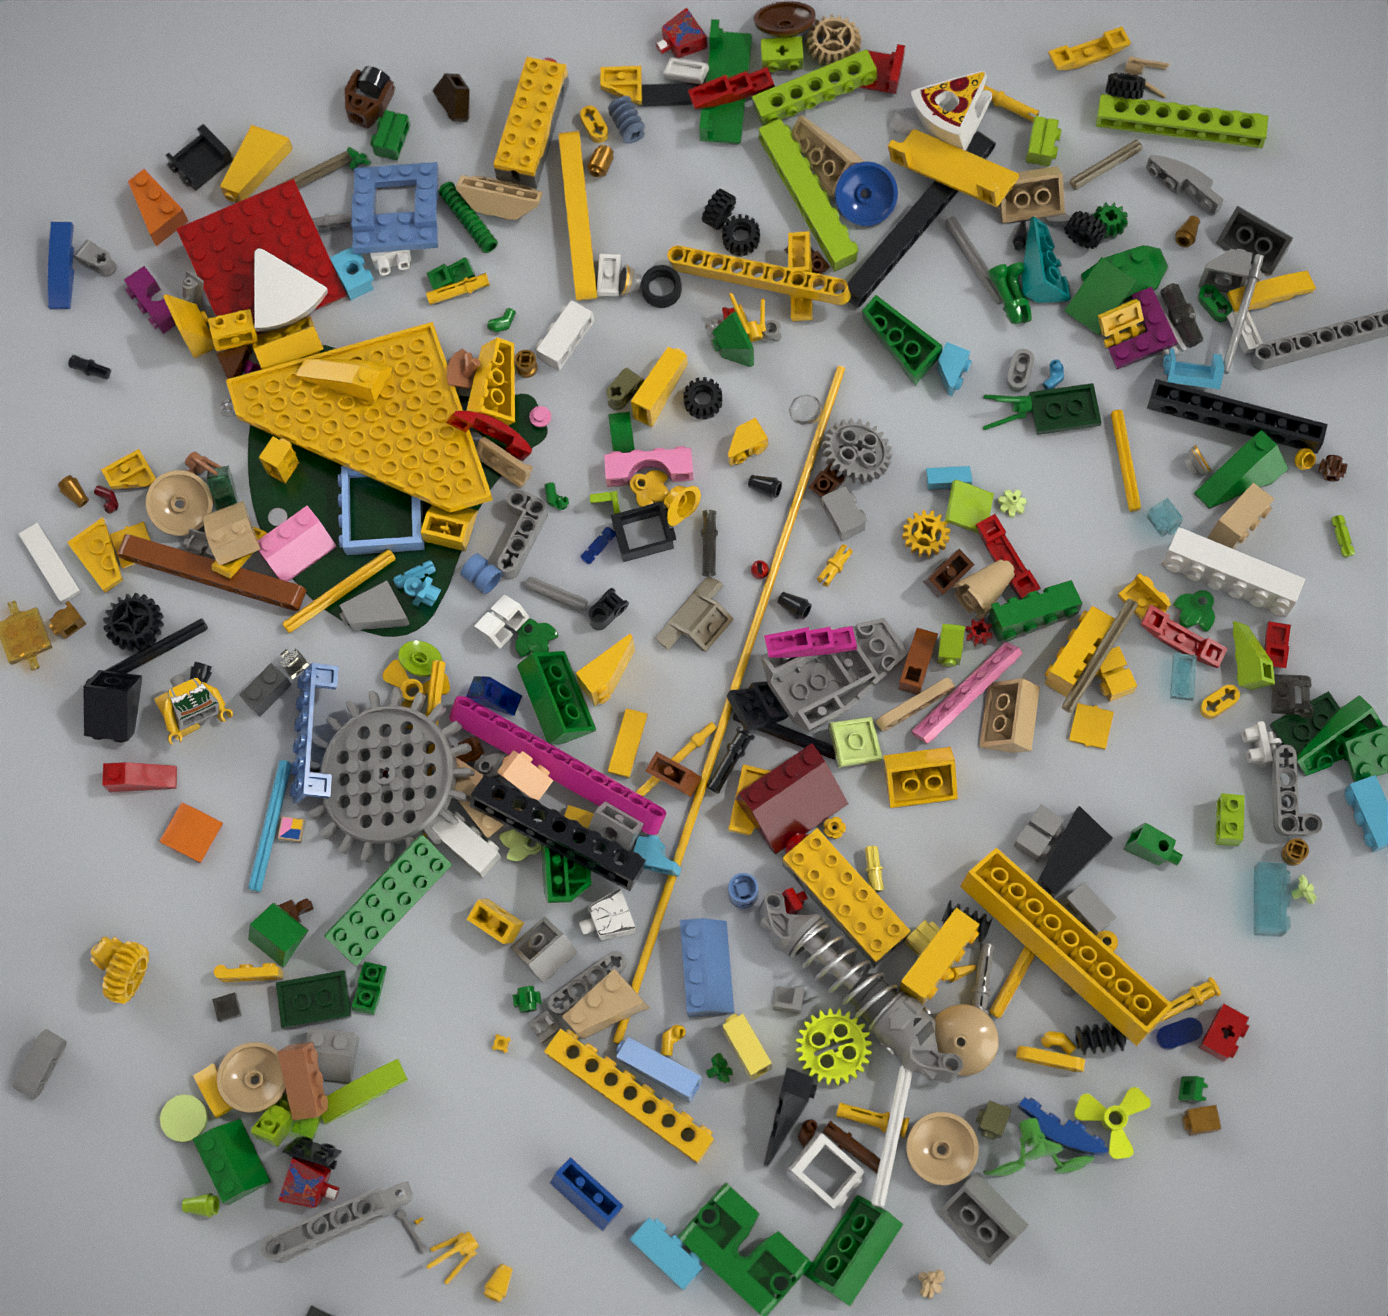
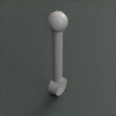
M399 1210L397 1217L404 1222L418 1245V1252L420 1254L426 1253L427 1246L421 1243L407 1220V1213L404 1210Z

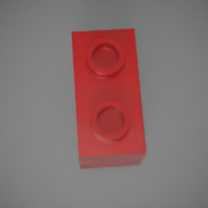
M1222 1004L1198 1048L1223 1062L1229 1057L1233 1058L1239 1048L1236 1045L1239 1037L1244 1038L1250 1027L1246 1024L1249 1017L1226 1004ZM1225 1029L1229 1030V1037L1227 1039L1223 1037Z

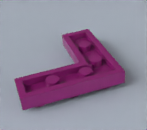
M1152 287L1132 295V300L1137 299L1140 301L1144 318L1143 324L1147 332L1108 348V352L1117 370L1177 345V339Z

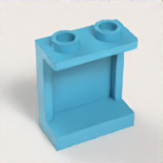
M1172 348L1169 349L1168 355H1164V374L1167 375L1168 382L1213 389L1221 388L1224 374L1222 355L1213 354L1211 366L1176 361L1175 351Z

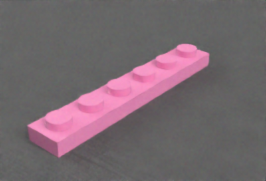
M1008 642L1000 646L911 731L913 735L927 744L935 739L947 725L952 723L953 719L981 695L992 682L997 680L1010 665L1016 662L1023 654L1019 647Z

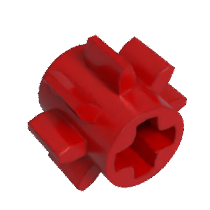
M984 618L977 622L972 619V627L966 626L965 632L970 633L966 637V641L971 640L974 643V647L981 643L986 646V638L992 639L993 634L988 632L992 625L984 623ZM977 630H981L980 635L976 634Z

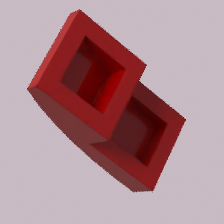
M1268 621L1264 650L1273 662V667L1286 669L1291 625Z

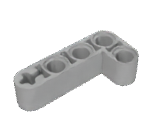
M513 489L507 495L510 511L520 518L497 562L498 568L502 572V577L508 580L514 579L519 574L548 516L543 499L520 489ZM517 499L522 500V503L519 505L512 504ZM535 508H542V511L539 513L532 512ZM526 526L533 527L529 532L522 531ZM516 545L523 546L519 551L513 550Z
M1290 745L1279 746L1273 750V761L1271 762L1274 829L1282 836H1309L1316 834L1322 829V819L1316 814L1299 813L1296 751ZM1284 752L1285 755H1288V758L1284 760L1279 754ZM1283 765L1284 767L1289 766V768L1279 769V767ZM1281 773L1289 776L1290 781L1288 785L1280 781ZM1282 796H1287L1290 799L1291 803L1288 808L1282 806ZM1307 818L1314 822L1315 826L1312 831L1305 827ZM1283 819H1288L1291 822V829L1289 831L1283 829L1281 825Z

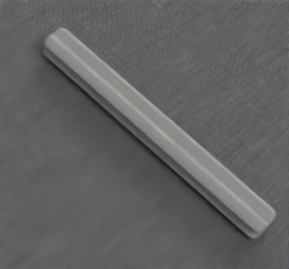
M951 216L946 219V227L997 305L1003 303V299L988 276L989 269L956 217Z

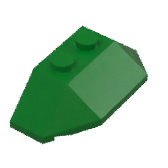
M1147 245L1104 257L1138 281L1126 299L1149 287H1152L1153 290L1158 289L1168 269V264L1161 249ZM1096 264L1081 274L1083 283Z
M555 829V830H554L555 832H558V833H561V832H562V831L559 830V829ZM574 840L576 843H583L580 840ZM541 844L543 887L547 903L572 902L591 886V871Z

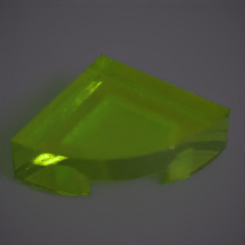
M322 1116L300 1119L293 1125L291 1131L314 1139Z

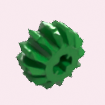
M1105 202L1103 207L1098 206L1093 213L1094 218L1100 219V223L1105 225V239L1108 235H1111L1113 239L1117 234L1122 235L1124 228L1128 225L1127 212H1123V206L1117 208L1115 202L1111 206Z

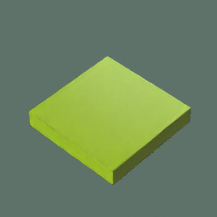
M957 479L952 481L945 522L979 534L976 524L990 517L994 493Z

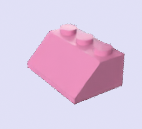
M308 506L258 540L261 549L258 550L259 554L278 579L290 581L337 547Z

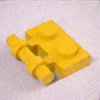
M1137 299L1097 315L1102 335L1105 337L1110 335V338L1103 340L1105 348L1118 345L1122 341L1129 338L1132 339L1145 332L1143 324L1137 326V323L1144 321L1140 301ZM1127 328L1126 331L1119 333V331Z

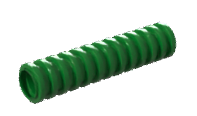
M452 181L444 183L439 188L438 194L442 196L449 209L456 215V218L463 227L467 229L468 234L474 239L478 247L481 248V251L483 253L493 251L498 244L497 239L494 238V235L487 229V226L456 190L455 184Z

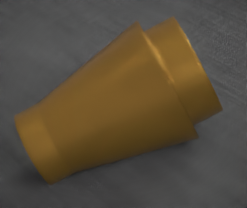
M1189 216L1187 221L1175 233V241L1181 247H1190L1195 243L1200 224L1198 217Z
M69 475L59 482V492L74 502L79 508L88 503L89 499L77 478Z

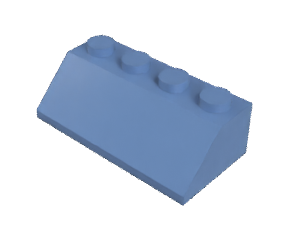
M706 918L680 920L688 1017L733 1014L734 1003L727 921Z

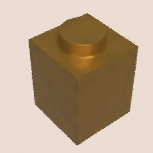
M1217 1105L1188 1109L1184 1112L1185 1116H1182L1184 1130H1188L1189 1136L1216 1132L1222 1129Z

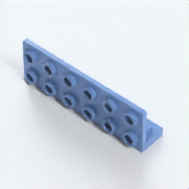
M311 663L298 677L297 688L300 689V697L298 696L296 700V710H299V714L294 724V731H297V740H294L293 753H296V758L291 767L294 783L290 787V797H293L294 804H298L306 796L328 799L331 795L332 775L310 772L315 687L335 690L338 684L339 666Z

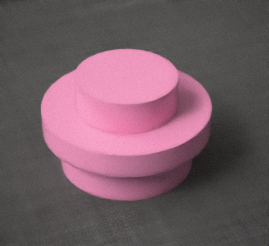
M538 406L530 412V421L536 427H545L551 421V413L546 407Z

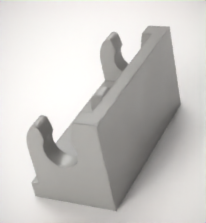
M1085 882L1066 897L1061 904L1095 936L1116 918Z

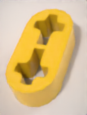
M588 105L583 107L580 111V118L591 140L595 143L606 141L608 138V128L599 111L594 106ZM587 114L593 116L592 122L589 117H586ZM595 127H597L598 130L602 132L601 135L595 133Z
M1225 685L1205 698L1200 705L1201 715L1207 719H1214L1233 707L1240 698L1239 689L1234 685ZM1226 692L1228 694L1231 692L1234 694L1232 700L1228 698L1225 701H1222V698L1225 696ZM1216 702L1218 703V705L1214 709V712L1212 710H1206L1208 706L1207 703L1210 706L1215 704Z

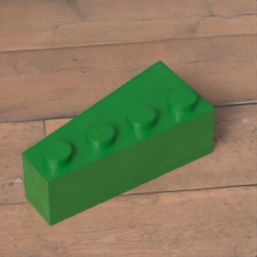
M875 295L862 310L863 320L916 386L939 359L943 351V345L879 296Z

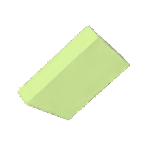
M872 717L829 723L828 727L839 768L881 762L883 760Z

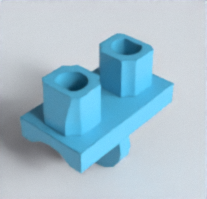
M428 576L423 583L419 578L410 577L403 586L407 595L415 597L412 604L416 606L422 602L432 607L441 589L431 585L433 579Z

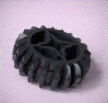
M126 593L124 600L118 597L117 604H110L113 609L106 610V614L109 617L103 618V621L107 624L104 626V631L108 632L106 636L109 640H112L114 646L119 645L121 650L127 648L130 652H133L135 646L138 651H141L142 645L150 646V640L157 642L155 634L161 635L162 631L159 627L164 626L163 621H161L164 616L162 612H159L161 608L158 604L155 605L154 599H148L145 594L140 597L138 593H134L131 598ZM134 608H142L149 613H137ZM118 631H130L133 636H123Z

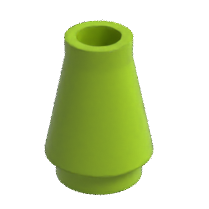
M212 1193L184 1198L182 1201V1211L184 1213L212 1217L218 1214L220 1208L219 1197Z

